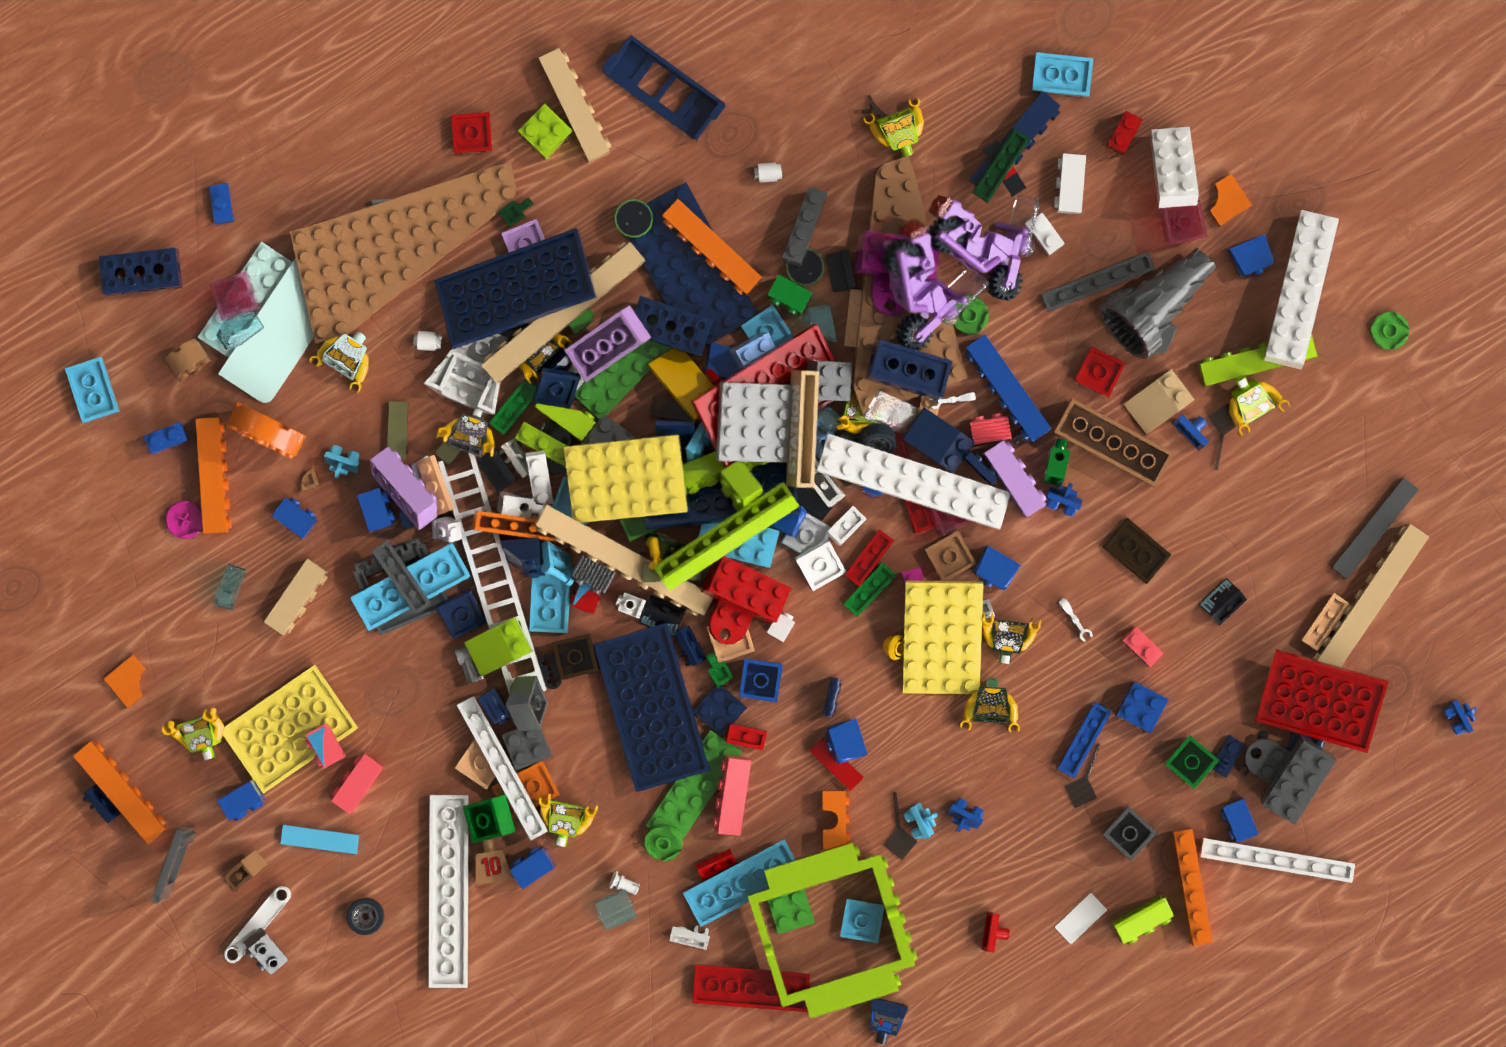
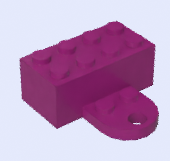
M866 230L858 235L854 273L873 275L871 301L874 308L880 314L895 316L903 312L905 308L897 304L893 299L889 271L882 262L884 261L882 255H885L883 243L885 241H897V238H906L900 235ZM931 247V250L933 252L935 270L924 281L927 279L932 281L937 279L939 251L934 250V247ZM886 301H891L894 304L893 311H888L885 308Z

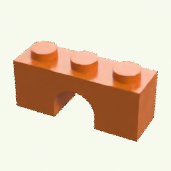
M822 790V810L833 811L838 817L837 824L833 828L823 829V849H830L850 843V833H846V825H850V814H846V806H849V794H846L845 790Z

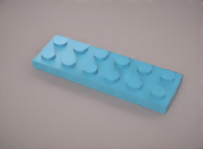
M452 542L407 566L428 599L471 577ZM389 576L350 597L368 631L411 609Z
M784 839L683 892V895L700 927L748 903V894L769 888L764 869L793 861L795 857Z

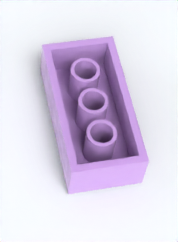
M628 306L564 351L585 382H587L649 340L651 336L632 308Z
M1003 440L982 455L990 467L997 473L996 476L1006 491L1011 493L1010 497L1023 517L1027 518L1046 505L1044 501L1047 499L1041 490L1037 491L1034 487L1036 482L1031 474L1027 475L1023 470L1025 465L1021 459H1016L1013 455L1015 450L1009 442L1005 443Z
M387 447L370 459L371 476L415 527L420 530L437 518V499L432 492H427L420 478L416 479L414 477L412 469L400 461V455L395 450L392 451Z

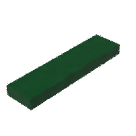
M1014 128L972 191V194L989 203L1030 138Z

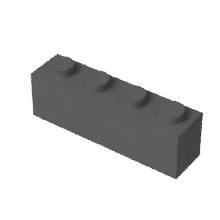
M812 187L808 188L782 257L784 263L801 269L827 200L826 192Z

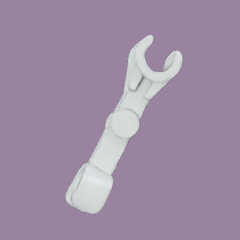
M975 393L935 400L936 405L929 408L932 410L937 409L943 403L972 401L976 399Z
M1065 598L1059 601L1060 606L1070 615L1073 623L1079 628L1080 639L1086 642L1083 638V633L1088 632L1090 637H1092V632L1082 627L1077 616L1073 614L1068 601Z

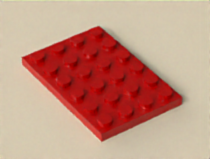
M1276 649L1255 721L1368 753L1389 681Z

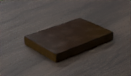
M1129 518L1122 523L1103 546L1106 551L1145 584H1148L1171 556L1168 551Z

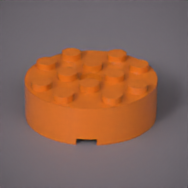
M236 402L227 420L228 428L291 459L297 456L306 438V435L239 402Z

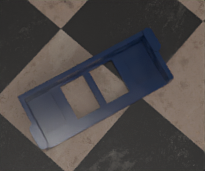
M632 35L629 36L619 52L612 54L602 67L604 75L695 141L699 140L711 122L718 118L726 106L723 101ZM654 62L670 72L671 75L653 98L640 89L638 84ZM678 78L692 88L693 91L675 114L659 101L674 80Z

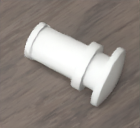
M616 870L611 877L609 888L612 889L615 886L617 890L622 889L636 895L640 884L626 879L624 875L619 876Z

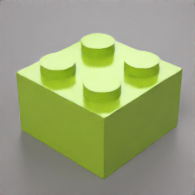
M546 104L518 130L519 134L546 160L573 134V130Z
M737 461L721 471L722 480L720 482L723 486L721 490L726 498L730 497L732 499L733 506L737 512L763 496L761 485L741 461Z

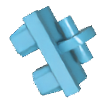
M333 445L329 452L326 451L324 463L329 464V470L335 472L334 478L338 479L340 474L347 476L349 471L357 474L359 470V453L350 451L347 458L342 457L343 448Z
M919 802L904 813L908 823L916 820L918 827L911 830L914 839H927L934 834L932 827L936 826L934 818L938 817L937 812L931 814L929 808L923 809Z

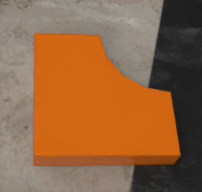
M1232 174L1214 184L1217 190V201L1209 212L1219 227L1252 206Z
M133 654L104 678L127 708H130L144 696L140 690V678L146 668Z

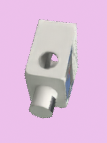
M499 492L497 511L503 515L531 518L532 513L539 514L543 507V503L534 502V499L530 496ZM525 503L524 508L520 509V505Z

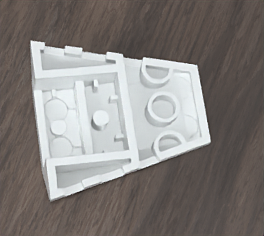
M497 333L450 350L446 358L437 366L424 384L442 397L472 410L477 408L484 413L494 415L500 382L497 384L483 368L482 364L484 363L483 359L490 353L493 355L499 351L498 347L503 342H508V338Z

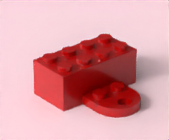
M726 556L721 557L712 564L701 590V593L717 600L708 624L709 632L713 639L726 645L737 643L746 634L753 617L767 624L777 623L791 587ZM722 629H726L729 633L728 638L725 640L720 637Z

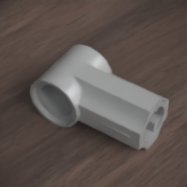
M463 646L455 649L460 666L462 665L468 684L484 679L483 676H480L467 647Z

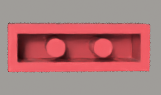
M367 753L357 757L353 763L356 765L353 771L348 770L342 779L345 781L341 788L337 786L331 795L334 797L331 802L349 814L353 813L385 767Z

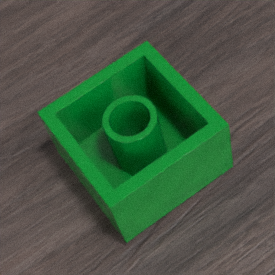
M778 274L767 298L770 299L769 303L780 307V305L786 307V312L796 317L797 314L802 315L812 296V292Z
M1189 735L1165 763V766L1195 790L1217 765L1219 759Z
M506 795L462 806L472 843L516 832Z

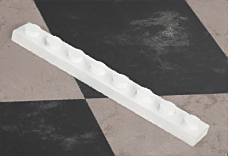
M475 696L458 704L457 706L530 840L546 833L548 830Z
M1203 838L1200 857L1350 883L1353 881L1355 869L1354 863Z

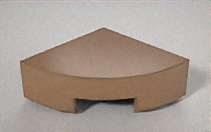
M314 468L309 469L302 477L300 484L301 492L320 486Z

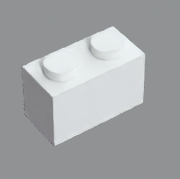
M1043 213L1026 224V228L1047 256H1050L1065 244Z

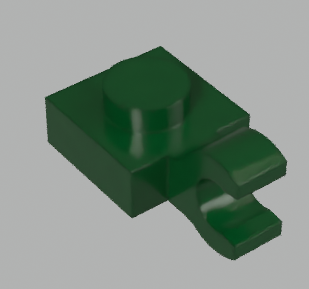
M526 198L518 205L513 201L499 211V213L511 228L526 217L523 211L534 204L530 198Z

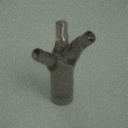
M868 95L870 108L863 109L862 113H871L880 119L888 116L878 108L871 95Z

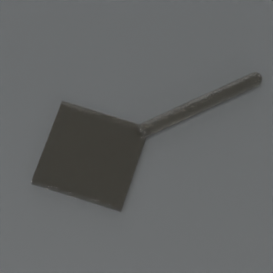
M1229 403L1208 416L1220 433L1215 470H1218L1224 435L1237 427L1229 414Z
M1097 744L1085 777L1065 786L1074 808L1097 798L1088 777L1100 744Z
M893 792L897 828L884 843V846L903 860L917 843V840L900 827L897 793Z

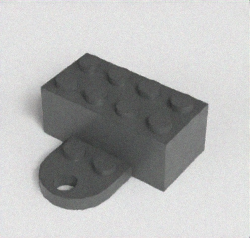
M1301 734L1291 750L1271 739L1259 738L1252 741L1245 751V763L1248 769L1254 775L1269 783L1259 798L1262 805L1294 825L1337 761L1332 753ZM1259 748L1261 750L1260 756L1252 757L1251 750Z

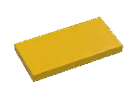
M673 348L650 362L648 367L693 422L699 420V417L691 400L698 397L699 393H704L714 386L686 352Z

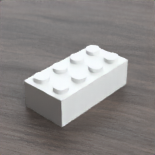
M1190 127L1151 130L1150 145L1158 207L1168 208L1197 205L1199 193Z

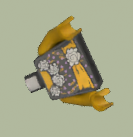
M474 408L471 416L462 414L460 418H455L445 427L439 428L436 438L441 436L444 438V442L448 438L447 446L479 457H482L485 452L490 453L491 456L494 453L495 442L492 430L488 428V422L482 420L484 412L480 409Z

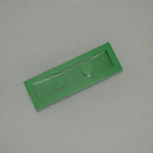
M524 379L489 424L505 435L533 401L536 387Z
M882 563L843 604L858 617L897 575L886 564Z

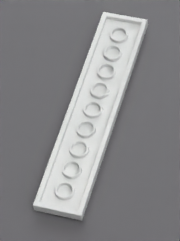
M831 434L827 435L817 472L998 530L1001 528L1011 494L1008 491Z
M430 795L429 988L468 987L469 828L462 806L469 804V795Z

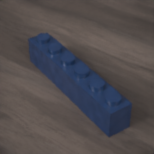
M1043 91L999 145L1003 146L1015 128L1030 138L1025 146L1029 150L1036 142L1034 140L1037 134L1042 135L1048 128L1046 123L1050 119L1054 121L1060 114L1058 109L1061 105ZM1022 154L1017 158L1016 165L1024 157ZM988 158L969 179V182L975 187L991 164Z

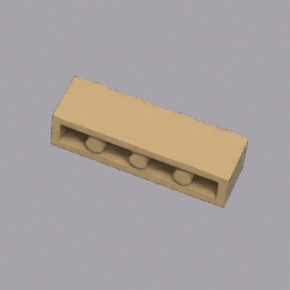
M306 559L264 623L282 635L290 634L296 625L293 622L297 616L299 618L302 617L306 611L304 607L308 601L312 602L317 595V592H315L319 585L323 586L328 579V576H326L328 571L312 560Z

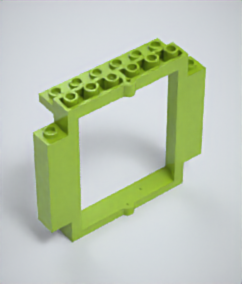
M853 842L764 869L769 888L748 894L782 1007L805 1000L810 1019L899 991L898 986L901 985L899 975H894V972L915 966V960H918L915 949H910L909 942L912 941L909 930H904L903 924L906 923L904 914L898 911L897 905H900L898 895L892 892L891 887L895 886L892 876H887L885 868H889L886 857H881V853L876 855L871 854L866 856V858L858 860L861 854L858 845L854 846ZM873 867L901 960L788 995L759 903Z

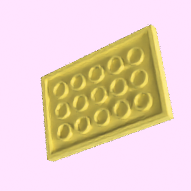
M679 435L564 447L572 517L574 520L584 523L688 511Z
M905 581L903 693L973 694L978 692L980 694L983 582Z
M314 665L225 726L223 736L264 794L314 759L316 753L314 749L310 750L305 742V739H307L306 734L328 723L339 742L359 727L317 666Z

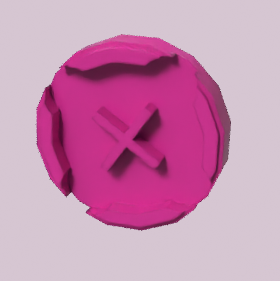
M189 501L175 503L166 515L168 530L171 534L181 539L195 537L203 529L201 508Z

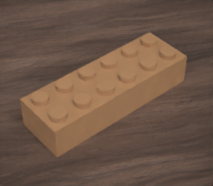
M1073 398L1069 401L1053 431V434L1153 488L1157 486L1174 455L1173 452Z

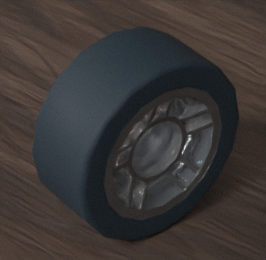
M881 423L871 424L863 428L859 433V444L892 454L896 447L895 433L888 425Z
M370 898L357 900L348 909V925L357 934H373L381 927L384 921L382 906ZM363 913H367L369 915L368 920H365L362 917Z

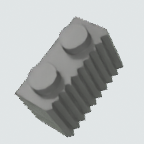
M581 555L571 575L574 577L573 581L582 586L585 582L591 586V591L600 595L601 592L606 593L616 573Z

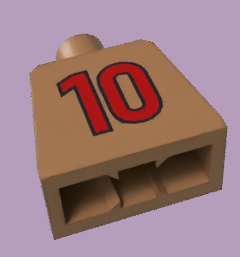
M493 839L482 841L484 852L476 853V885L513 879L504 849L495 850Z

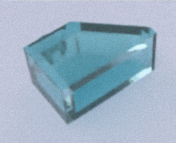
M830 304L807 308V313L804 314L806 325L817 324L824 338L832 343H837Z
M255 312L223 322L216 336L225 350L242 345L260 332L264 326Z
M228 564L216 590L215 606L230 611L233 610L244 581L246 569Z

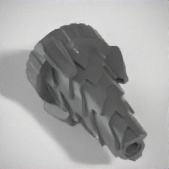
M1195 248L1184 259L1175 262L1164 272L1161 270L1149 281L1145 280L1138 287H1130L1109 295L1099 306V314L1104 325L1125 350L1139 359H1149L1154 354H1163L1170 346L1178 330V327L1172 325L1171 321L1183 311L1182 307L1194 297V293L1205 283L1204 280L1210 276L1216 265L1199 248Z

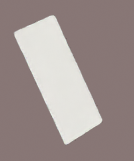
M1090 893L1055 928L1072 944L1107 909Z

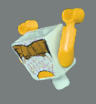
M356 332L352 338L347 334H343L341 337L336 336L328 339L319 348L317 355L310 357L309 362H313L317 358L318 364L315 367L321 366L324 362L351 380L355 378L356 380L350 384L349 388L351 390L353 384H357L359 386L358 393L362 389L361 382L364 381L368 371L369 357L366 354L367 348L362 345L366 337L362 333Z

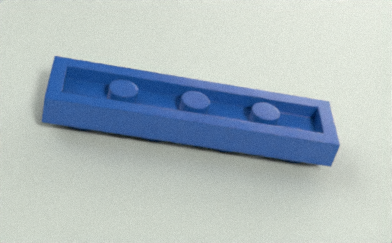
M1094 702L1059 764L1058 770L1072 778L1076 777L1112 711Z

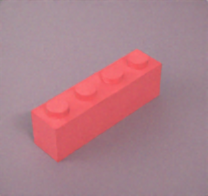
M725 755V759L721 761L722 779L718 781V790L720 792L719 797L715 800L717 813L712 820V827L718 834L736 836L741 834L751 760L748 757Z

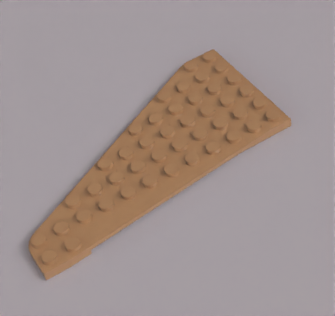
M511 162L491 166L312 226L290 230L315 343L351 333L511 203L517 190Z

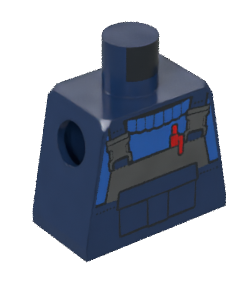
M880 998L871 1000L870 1030L877 1031L876 1043L886 1045L888 1034L897 1036L908 1011V1005Z

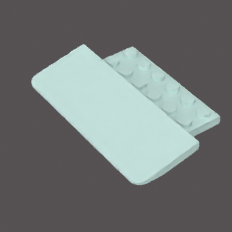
M261 242L198 338L228 357V360L218 374L263 403H268L274 398L314 338L296 258L292 262Z

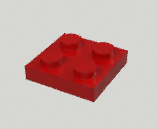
M490 112L451 115L454 154L493 151Z
M1091 346L1074 381L1109 398L1126 363Z

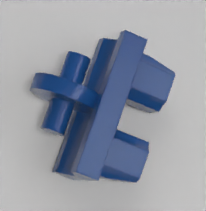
M1069 482L1067 487L1060 485L1058 490L1050 487L1047 496V507L1056 510L1060 502L1066 505L1063 513L1073 517L1075 512L1080 510L1082 499L1076 497L1078 492L1072 490L1073 484Z
M1454 699L1450 701V705L1443 709V712L1447 719L1455 715L1458 717L1459 722L1451 725L1455 735L1474 731L1467 716L1471 722L1475 721L1476 718L1473 713L1477 711V708H1470L1468 703L1462 705L1465 709L1464 712L1459 701Z
M958 798L948 809L947 814L954 817L952 823L958 825L956 831L960 832L962 828L968 831L971 827L978 829L983 822L981 818L984 810L974 806L971 813L964 810L968 802Z

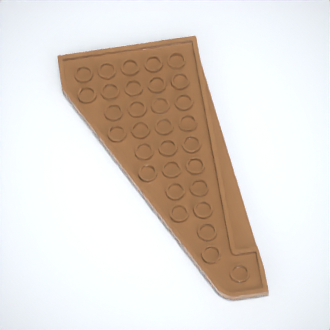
M909 156L885 163L876 171L868 231L900 235L901 232L914 226L920 227L923 230L928 227L916 176ZM938 267V270H937V279H939V280L942 282L941 275H940V271H939V267ZM866 274L863 276L852 390L862 416L920 396L865 379L874 342L883 340L903 346L896 338L898 335L896 330H899L897 326L902 324V318L906 320V315L911 316L912 313L915 315L918 313L909 312L905 309L895 316L880 314L874 308L871 301L873 275ZM886 301L885 308L888 311H893L894 304L891 301ZM942 316V322L931 332L933 336L932 338L929 337L930 343L926 342V347L923 348L921 346L919 351L952 361L946 385L948 386L968 379V375L961 358L952 319ZM918 327L911 334V338L914 337L915 333L918 331ZM888 360V366L893 369V363ZM906 366L907 373L911 374V368ZM925 371L924 376L929 380V374Z

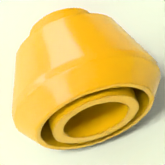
M903 635L889 636L883 643L884 652L892 660H899L904 656Z

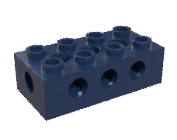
M177 248L99 256L102 290L105 296L183 288L179 250ZM159 265H163V273L157 275L156 268ZM140 267H144V275L138 277L137 270ZM124 269L126 275L124 278L119 279L118 272Z
M643 296L639 297L634 313L651 336L650 341L702 358L714 322L712 319ZM650 316L658 318L656 325L651 326L647 323ZM668 322L676 324L674 331L669 332L665 329ZM692 328L695 331L694 336L691 338L685 337L684 330Z
M878 340L874 342L865 379L939 400L944 397L952 361ZM888 360L893 363V369L888 366ZM906 366L911 368V374L907 373ZM925 371L929 374V380L924 376Z

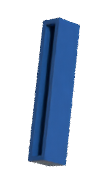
M983 335L967 346V353L965 355L971 363L975 362L979 367L976 370L981 378L986 377L989 382L987 386L993 394L997 393L1000 397L998 402L1004 410L1008 409L1012 414L1009 417L1014 425L1019 424L1022 429L1020 433L1023 438L1033 443L1051 431L1047 421L987 336Z

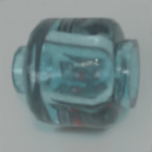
M828 406L823 409L819 407L817 409V429L824 435L834 434L838 430L837 425L841 424L837 420L840 418V415Z

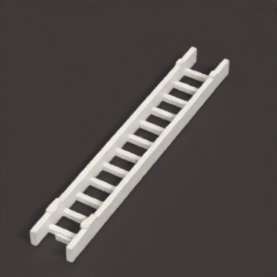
M469 453L473 469L449 477L444 461H440L438 464L454 507L455 519L461 523L462 542L489 630L510 620L507 619L493 623L490 610L514 602L518 613L517 619L521 623L533 652L511 663L531 657L535 671L518 677L537 676L543 691H546L547 688L509 564L501 546L499 533H493L496 543L471 550L467 536L483 531L469 530L465 532L461 518L473 515L474 510L493 513L476 457ZM475 474L479 487L454 495L450 481ZM481 492L485 506L459 513L456 499ZM498 548L501 561L476 568L473 554ZM500 566L504 567L506 580L482 587L478 573ZM509 584L513 598L490 605L487 604L484 591ZM505 665L501 669L510 695V687L515 678H512L510 671L508 672L507 665Z

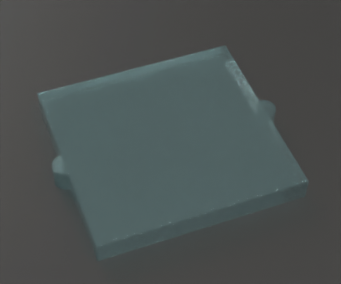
M626 890L594 902L599 912L598 917L602 919L606 930L637 918L633 908L634 903L630 901Z

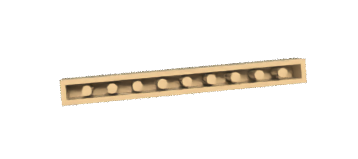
M624 242L616 249L618 252L613 257L608 255L602 260V266L598 269L594 267L590 270L597 298L528 322L529 326L524 330L519 329L512 335L514 339L509 343L507 341L503 342L498 347L499 351L494 355L490 353L483 359V368L497 384L645 262V259L631 242L628 244Z
M544 504L534 522V525L538 526L537 531L545 535L548 532L553 534V539L559 543L564 544L566 541L571 544L570 548L578 553H581V551L588 553L587 558L598 562V560L605 562L604 567L613 572L615 568L622 572L621 576L630 581L634 578L638 580L637 585L648 589V587L655 589L654 594L663 599L665 596H668L672 599L671 603L680 608L682 605L688 607L687 611L695 616H698V614L704 616L713 600L712 597L701 593L702 588L687 580L671 591L668 590L663 582L644 583L642 563L651 562L650 560Z
M1411 524L1403 525L1397 533L1399 537L1395 542L1392 541L1386 549L1388 551L1385 558L1381 557L1375 565L1377 567L1374 574L1370 573L1365 580L1366 586L1363 590L1360 588L1354 596L1355 602L1343 613L1345 615L1342 621L1337 622L1333 628L1334 633L1331 637L1328 636L1322 644L1323 649L1320 653H1315L1312 658L1313 660L1338 667L1343 665L1428 540V535Z

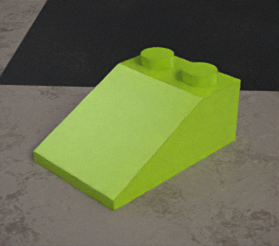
M543 404L535 406L582 442L596 425V422H594L595 417L587 411L582 413L577 410Z
M517 617L464 642L481 677L533 652Z

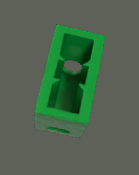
M1057 439L1055 447H1051L1042 482L1057 486L1063 483L1070 456V451L1066 450L1067 440Z

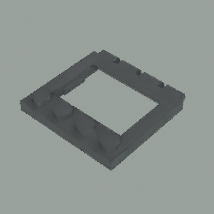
M418 537L405 542L407 550L404 549L402 544L393 547L404 563L417 557L422 559L429 555L425 542L420 543ZM375 555L370 557L372 562L370 565L367 559L354 563L356 571H353V574L361 591L370 586L367 578L385 571ZM443 591L430 598L429 600L432 604L416 615L412 609H409L379 625L377 630L380 636L438 612L436 605L448 600L446 592Z
M187 824L177 828L154 892L153 903L157 904L170 897L188 845L193 843L196 832H194L195 826Z

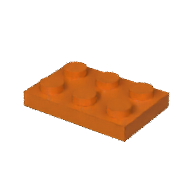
M543 760L517 773L535 807L540 805V794H542L543 799H548V794L551 795V799L560 795ZM500 783L491 787L496 797L506 795ZM507 798L512 819L518 816Z

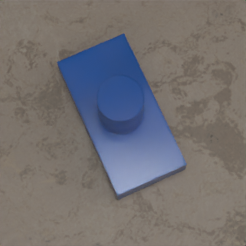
M229 184L209 186L215 225L235 222Z
M1182 414L1172 423L1198 451L1209 442L1200 432L1207 425L1203 417L1198 416L1191 423Z

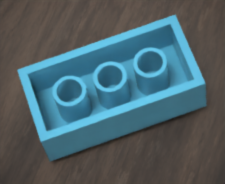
M720 523L702 524L699 537ZM766 528L725 556L770 568L779 531Z

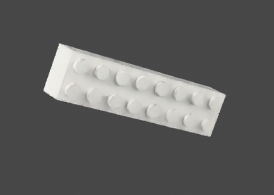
M1301 210L1264 361L1302 369L1336 234L1338 218Z

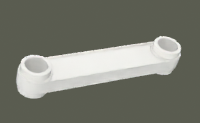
M277 887L224 952V957L228 962L235 963L239 961L246 953L245 949H247L243 942L259 928L265 930L291 898V891L288 887ZM279 890L286 891V899H279L277 895ZM230 949L237 951V959L229 957Z

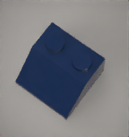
M539 538L501 541L507 561L523 575L530 578L545 576V573L541 570L544 562Z

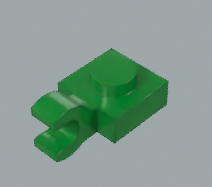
M713 652L706 656L707 662L711 666V669L707 672L717 688L734 679L725 661L719 664Z

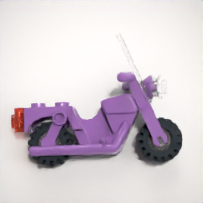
M938 195L932 201L931 207L928 210L934 217H938V220H934V225H930L924 230L930 235L931 247H934L933 249L939 252L949 253L970 270L982 273L988 272L987 275L990 278H986L985 282H989L986 288L989 289L988 293L992 294V297L1007 301L1014 299V295L1019 294L1017 290L1022 289V286H1019V284L1023 283V280L1019 279L1022 275L1018 273L1021 261L1018 254L1022 257H1027L1035 251V242L1031 240L1039 208L1038 199L1023 195L1017 196L1010 224L1002 222L994 224L996 229L1008 232L1006 237L992 231H985L984 237H979L982 225L974 218L975 215L968 210L962 209V205L958 201Z
M911 220L907 224L900 226V235L906 239L897 238V241L892 240V242L885 241L883 243L885 255H882V259H884L882 262L889 271L894 301L909 312H918L916 315L914 313L911 316L906 315V320L901 319L902 324L897 326L899 330H896V334H898L896 338L903 346L919 351L921 346L923 348L926 347V342L930 343L929 337L932 338L933 336L931 332L941 322L952 325L959 320V313L988 286V280L976 271L968 269L948 287L939 279L934 281L927 279L924 281L935 270L930 244L931 239L926 225L918 220Z

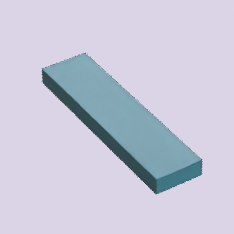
M283 825L280 844L357 854L360 835Z

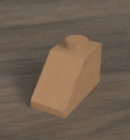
M254 850L228 872L224 878L236 892L268 864Z

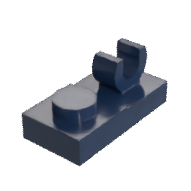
M561 348L542 368L560 370L568 366L572 361L564 349Z
M690 626L675 632L677 642L685 651L680 656H687L689 659L685 666L692 665L693 667L707 660Z
M1229 735L1216 755L1219 762L1212 770L1226 778L1246 745Z
M97 784L84 793L83 801L88 799L92 803L89 808L93 809L95 807L107 824L121 814Z

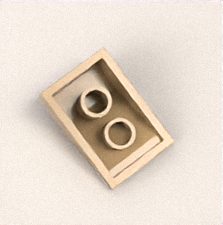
M1170 369L1123 405L1147 435L1195 399L1174 371Z

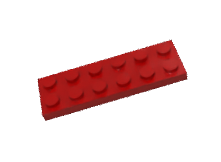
M695 964L692 1003L807 1012L808 1010L805 1000L782 1007L771 970ZM780 971L788 995L809 988L810 973Z

